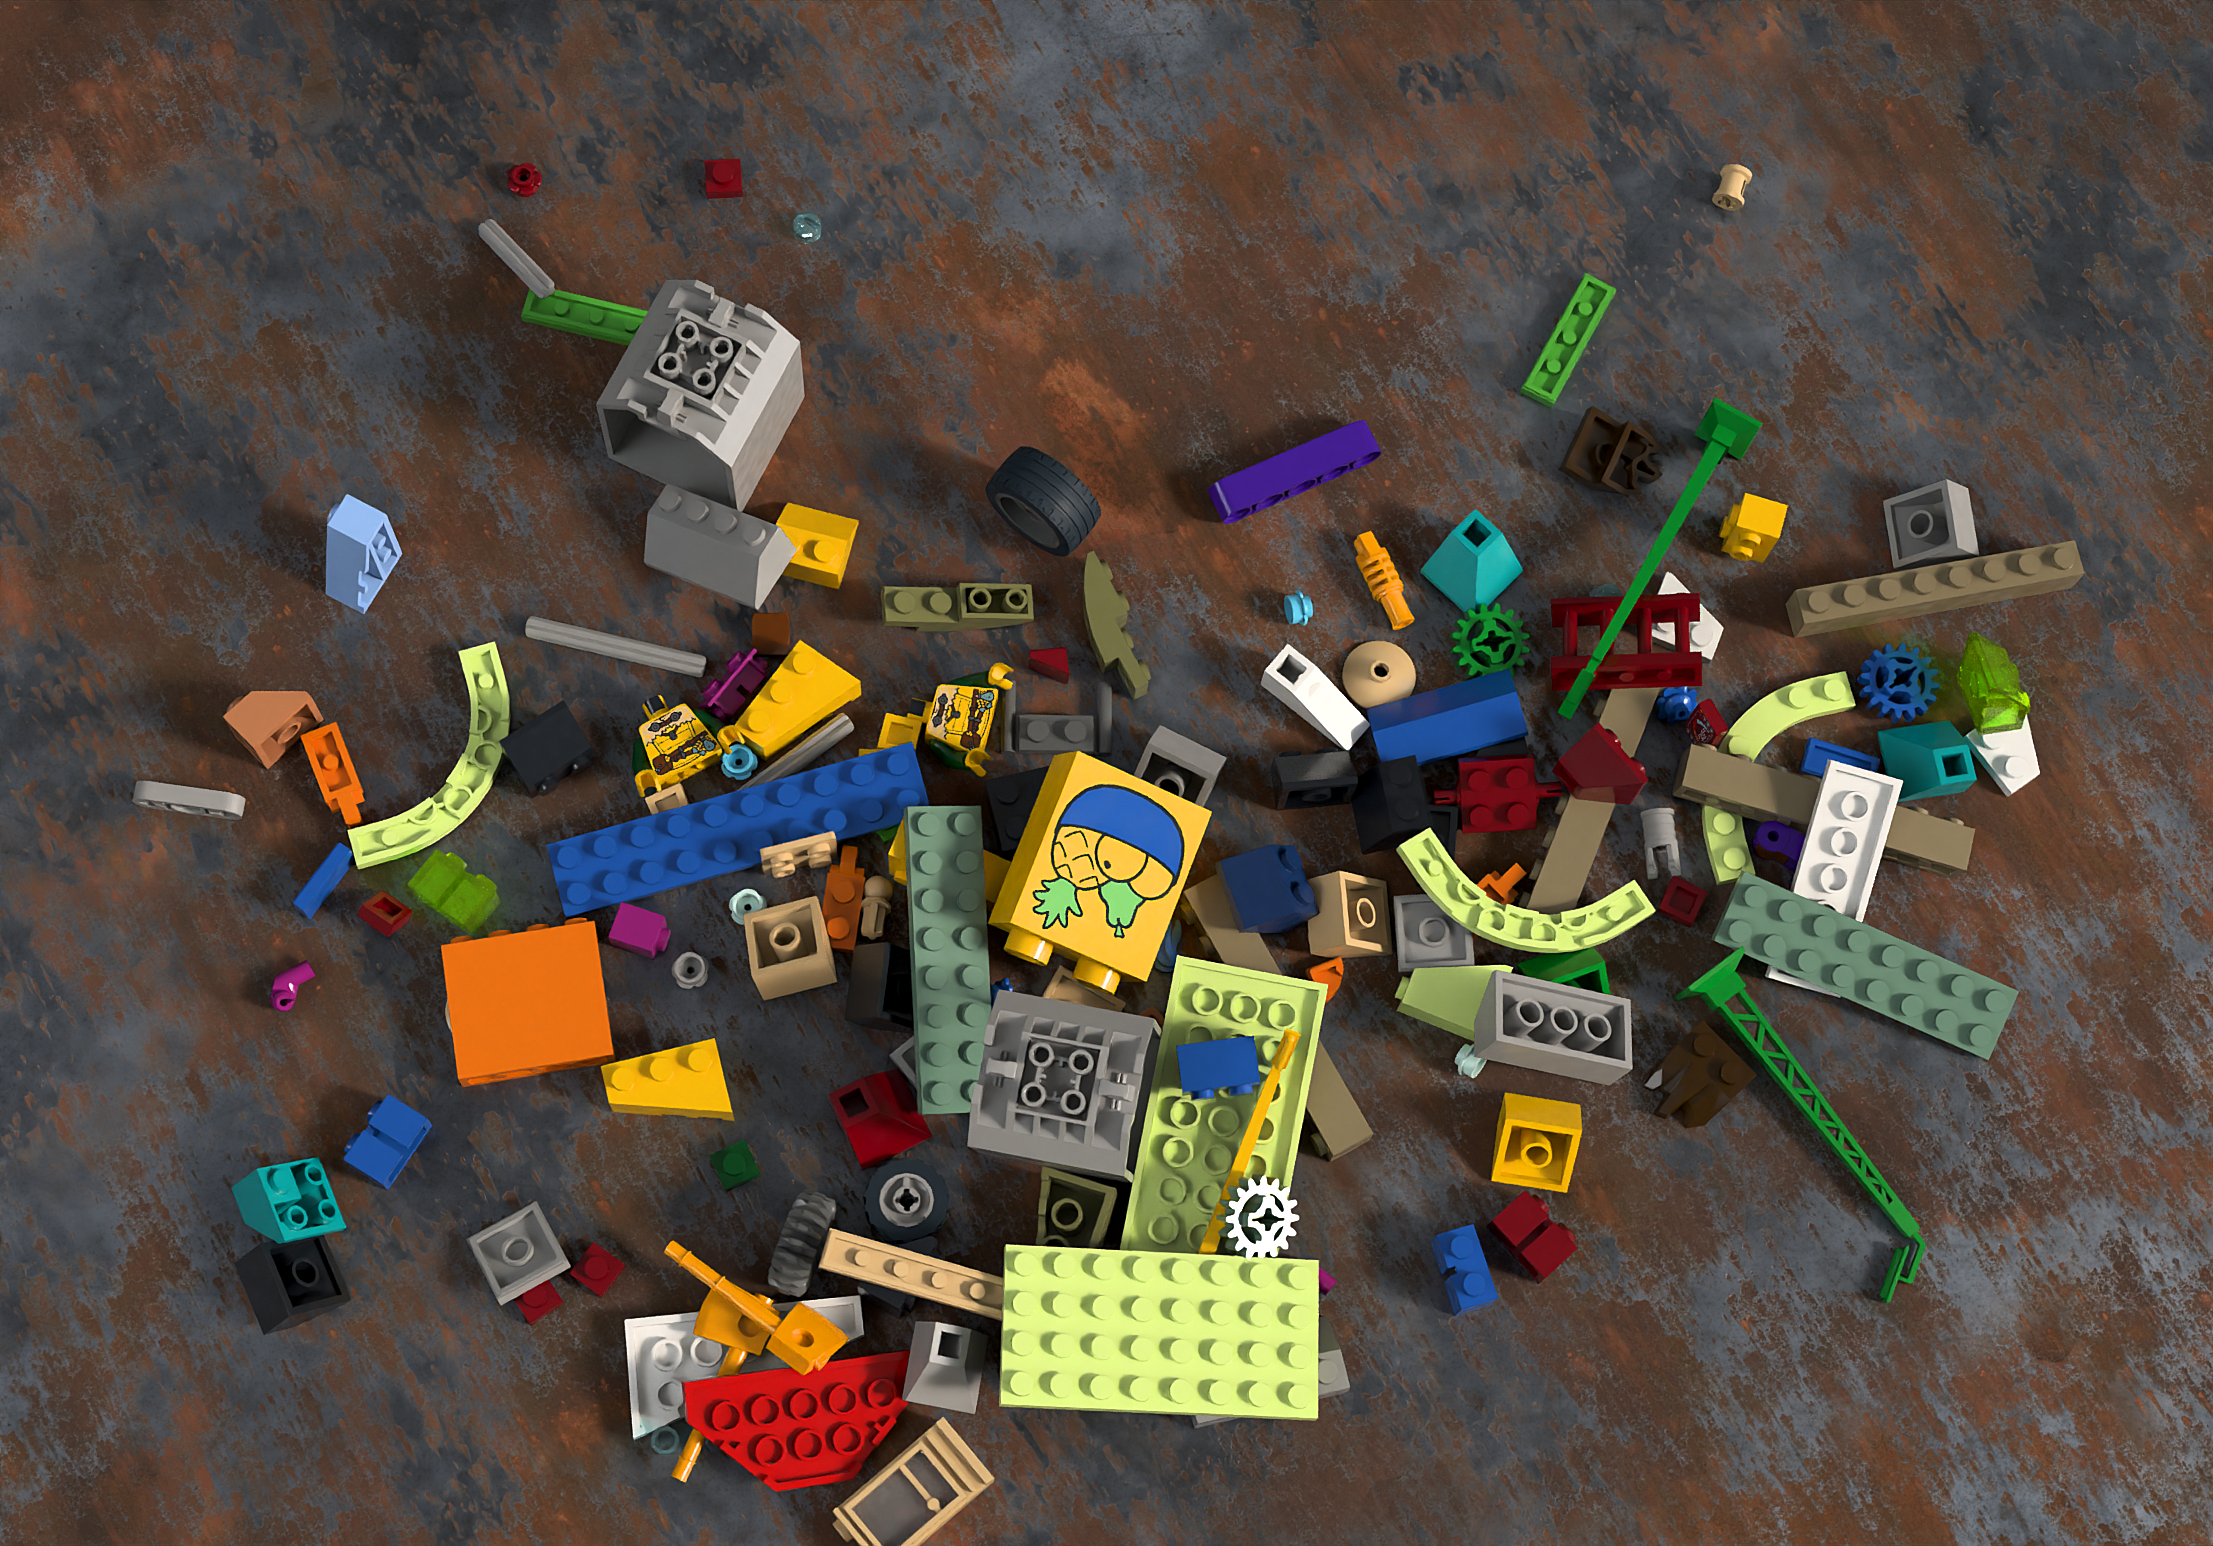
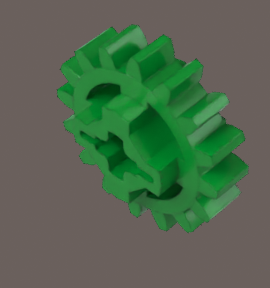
M1484 603L1477 606V614L1472 609L1464 612L1466 621L1462 619L1455 621L1454 626L1459 632L1450 634L1449 639L1457 642V646L1450 649L1449 654L1459 655L1460 659L1455 663V667L1459 668L1465 665L1468 668L1465 673L1466 678H1470L1475 673L1478 674V677L1506 669H1510L1511 676H1514L1515 672L1512 666L1515 668L1524 666L1525 662L1519 655H1525L1530 652V648L1522 645V641L1530 636L1529 633H1520L1518 629L1524 623L1522 619L1516 622L1511 620L1514 612L1512 609L1501 614L1500 604L1496 603L1488 611ZM1496 622L1502 625L1507 630V632L1499 628L1496 625ZM1476 623V634L1473 639L1467 641L1468 632ZM1486 638L1488 641L1502 642L1493 649L1490 646H1476ZM1512 647L1509 658L1502 664V661H1504V651L1506 648ZM1471 655L1481 660L1483 665L1477 663Z

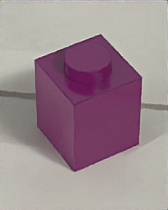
M621 902L608 938L613 947L655 960L658 950H665L671 930L667 929L665 916Z

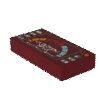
M1710 698L1698 703L1683 725L1694 745L1705 743L1716 747L1728 731V726Z

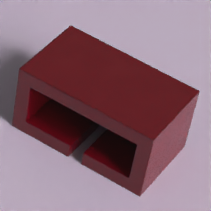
M1525 1190L1486 1227L1539 1284L1575 1252L1578 1247L1574 1243L1576 1238L1568 1227L1561 1222L1558 1224L1553 1223L1548 1218L1547 1212L1549 1208L1545 1202L1536 1194L1530 1196Z

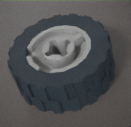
M902 1158V1160L895 1161V1159L889 1161L886 1166L878 1168L874 1177H871L868 1181V1186L864 1193L866 1219L876 1235H880L883 1241L889 1244L890 1242L894 1243L896 1246L933 1236L936 1233L938 1234L942 1229V1225L947 1220L949 1211V1191L945 1185L944 1178L936 1172L932 1165L928 1166L919 1159L916 1161L910 1160V1158ZM904 1196H910L914 1200L909 1211H905L904 1207L899 1203L900 1199Z

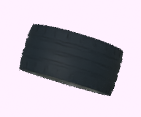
M1020 446L998 468L985 487L986 496L993 508L1016 532L1038 548L1056 556L1065 557L1074 551L1090 533L1092 528H1094L1101 516L1099 503L1086 485L1059 461L1033 447Z

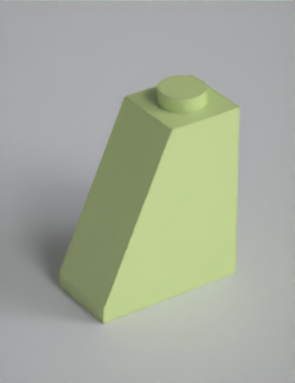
M1508 965L1415 968L1410 978L1403 976L1395 994V998L1401 1000L1397 1011L1474 1041V1021L1492 972L1500 970L1511 973L1513 967Z

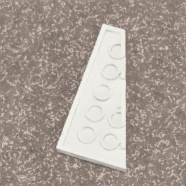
M860 1295L799 1301L813 1308L839 1327L850 1338L844 1345L864 1337ZM799 1302L772 1304L771 1307L780 1311L781 1315L779 1318L784 1320ZM699 1312L625 1320L634 1440L685 1418L682 1381L716 1377L729 1347L693 1334ZM765 1347L761 1357L748 1353L739 1373L787 1367L790 1365Z

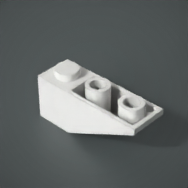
M1289 644L1284 647L1265 669L1261 685L1344 751H1349L1370 726V723L1319 668Z

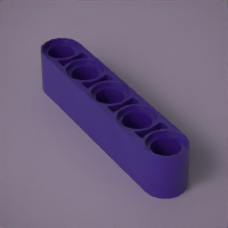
M1359 420L1225 477L1211 485L1207 492L1223 524H1230L1363 467L1376 460L1382 454V451L1366 421Z

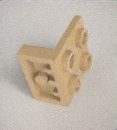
M831 831L760 849L764 875L773 874V877L780 878L793 874L795 868L809 865L810 868L815 869L831 864V859L838 858L835 832Z

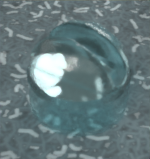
M812 212L799 213L793 221V234L795 238L802 243H813L819 239L822 232L819 218ZM803 221L816 226L815 229L812 228L810 225L804 223Z

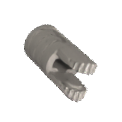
M1655 808L1641 812L1648 879L1658 878L1659 865L1656 852L1667 851L1668 868L1672 876L1681 875L1678 841L1676 840L1675 821L1673 820L1675 816L1674 809Z

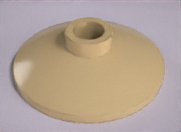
M1370 641L1361 644L1349 654L1344 663L1342 680L1348 696L1357 705L1368 709L1410 697L1415 686L1416 673L1412 660L1403 649L1386 641ZM1383 667L1387 671V675L1379 677L1375 674L1374 669Z

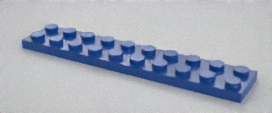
M909 742L547 844L546 846L565 918L569 919L619 905L621 902H630L761 865L760 849L831 831L835 832L836 842L838 843L895 827L901 824L904 816L903 808L908 806H930L913 743Z

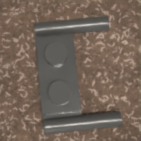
M1009 680L1013 683L1009 690L1001 688V754L1058 755L1080 751L1088 756L1109 757L1112 755V683H1097V719H1094V716L1019 714V717H1015L1016 681Z

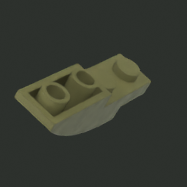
M1093 550L1087 553L1083 579V610L1088 638L1103 675L1117 669L1134 700L1147 694L1148 680L1151 679V676L1142 659L1137 661L1131 651L1134 645L1128 631L1125 628L1120 629V627L1126 625L1127 611L1130 610L1128 601L1121 590L1115 591L1110 581L1113 579V575L1107 562L1104 559L1099 561Z
M959 583L956 588L884 586L881 590L883 626L916 627V632H942L996 628L1032 622L1034 620L1031 584Z

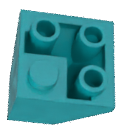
M1474 509L1448 535L1423 566L1420 573L1463 612L1472 609L1477 614V606L1485 603L1486 607H1488L1523 572V568L1503 533L1478 510Z
M1949 720L1877 732L1886 775L1903 780L1897 802L1965 792L1977 780L1968 743Z
M319 1157L257 1168L231 1187L244 1223L279 1244L334 1233L346 1228Z

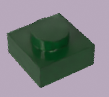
M745 1139L709 1155L725 1192L761 1177Z

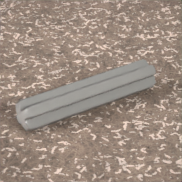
M488 219L485 223L479 225V236L539 298L546 299L554 293V282L494 220Z

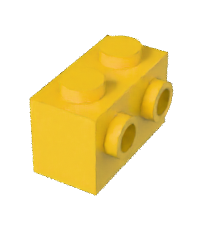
M1745 493L1739 504H1732L1728 517L1725 516L1719 531V537L1724 538L1721 551L1729 553L1732 558L1739 561L1753 560L1763 563L1780 537L1788 505Z

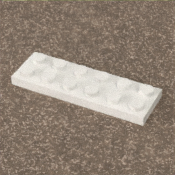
M1828 760L1790 891L1862 922L1903 780ZM1768 965L1765 975L1768 978L1835 997H1841L1829 990Z

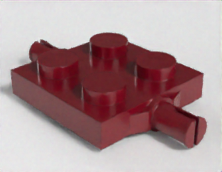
M1533 753L1458 758L1459 777L1455 789H1433L1434 805L1456 803L1460 812L1462 834L1537 829L1536 808L1539 798L1562 796L1560 781L1538 783L1535 776Z

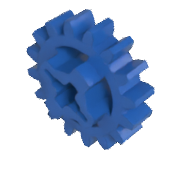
M1889 643L1883 647L1882 653L1874 650L1869 656L1870 660H1865L1860 667L1865 673H1861L1857 678V683L1865 685V687L1859 692V697H1869L1870 701L1866 708L1869 710L1876 706L1879 709L1877 718L1881 719L1888 713L1891 714L1892 723H1896L1901 718V715H1903L1908 723L1915 718V713L1920 717L1923 716L1928 710L1927 706H1931L1936 701L1937 697L1932 693H1935L1940 688V684L1931 679L1938 674V670L1927 668V664L1931 660L1929 656L1922 660L1917 657L1919 648L1915 647L1909 653L1906 652L1905 643H1901L1896 648V651H1894ZM1876 678L1879 680V689L1876 684ZM1907 678L1903 684H1900L1899 686L1896 685L1895 687L1890 689V686L1894 682H1897L1898 680L1901 681L1902 679ZM1918 678L1920 680L1921 688L1918 686Z

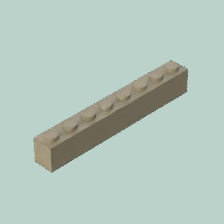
M2072 540L1797 589L1785 605L1794 638L2071 589L2085 572L2076 542Z
M1660 687L1609 689L1607 696L1601 694L1592 714L1598 717L1596 724L1599 722L1604 729L1612 730L1621 742L1620 747L1630 758L1635 755ZM1591 727L1587 728L1585 734L1591 729ZM1570 791L1569 794L1562 792V796L1559 798L1554 813L1560 815L1556 827L1549 825L1541 844L1547 848L1543 860L1536 858L1528 879L1534 881L1530 894L1523 891L1517 907L1538 911L1539 914L1547 915L1575 910L1616 803L1576 799Z
M1697 743L1695 745L1691 744L1681 754L1672 795L1763 823L1778 821L1800 834L1806 835L1822 779L1812 775H1802L1801 777L1787 773L1788 770L1782 766L1774 764L1763 766L1753 763L1752 759L1746 755H1727L1717 752V749L1712 745ZM1896 805L1881 858L1951 879H1955L1967 871L1975 833L1974 828L1964 826V822L1956 818L1944 817L1940 819L1930 816L1927 810L1919 807L1904 808Z
M1218 873L1183 891L1182 905L1179 906L1180 912L1189 926L1194 924L1201 937L1197 938L1207 958L1212 956L1216 963L1282 975L1259 933H1239ZM1318 1038L1303 1122H1307L1313 1133L1310 1135V1140L1316 1152L1320 1156L1325 1154L1328 1161L1331 1162L1368 1142L1373 1136V1132Z

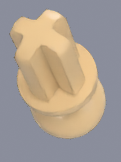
M873 876L864 885L863 895L865 899L861 902V911L863 912L861 933L863 936L869 937L870 940H876L877 937L883 935L885 918L891 910V905L888 901L893 895V886L883 876Z

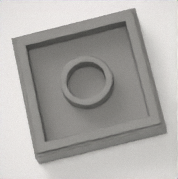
M1427 894L1394 896L1399 972H1413L1415 968L1475 966L1472 931L1460 925L1446 914Z
M537 1201L466 1239L500 1305L507 1303L571 1267Z

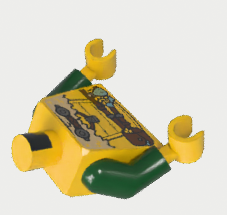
M1001 662L995 663L988 671L948 681L946 685H938L933 702L912 698L907 718L919 720L927 724L925 743L929 745L930 751L947 768L965 771L973 770L980 777L986 774V771L980 765L982 761H992V757L985 751L998 702V690L993 688L998 685L1004 690H1009L1013 684L1007 679H1002L1006 673L1014 671V669Z
M661 695L647 700L642 705V708L650 721L638 728L640 737L633 743L631 767L640 797H645L644 790L648 787H656L657 791L660 792L719 762L721 756H723L722 748L726 754H731L732 750L729 747L731 743L735 741L741 742L742 745L745 743L737 727L734 725L727 726L720 719L700 709L691 710L685 703L669 710Z

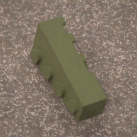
M1042 1166L1036 1246L1103 1249L1119 1200L1116 1188Z

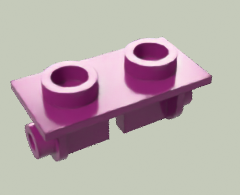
M755 648L745 650L743 653L738 650L725 664L728 671L720 680L717 678L713 679L703 690L701 695L704 699L698 707L701 709L712 706L714 708L711 712L712 716L720 719L722 722L725 718L730 719L746 700L736 689L740 685L747 693H752L767 675L766 669L769 665L760 657H757L755 660L752 659V656L757 652Z

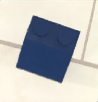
M1267 845L1220 860L1214 864L1239 933H1289L1320 913L1315 902L1314 892L1308 883L1302 867V859L1297 853L1295 845Z

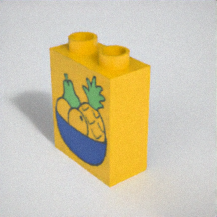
M1080 751L1054 755L988 924L1009 932L1004 950L1018 958L1041 966H1047L1051 953L1055 952L1077 962L1071 979L1095 991L1114 995L1119 981L1146 982L1212 811Z

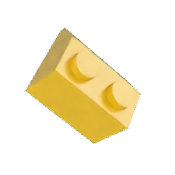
M787 503L776 525L782 529L797 551L781 575L839 589L857 530L858 520Z
M1505 1093L1497 1124L1491 1181L1567 1193L1582 1134L1580 1104Z

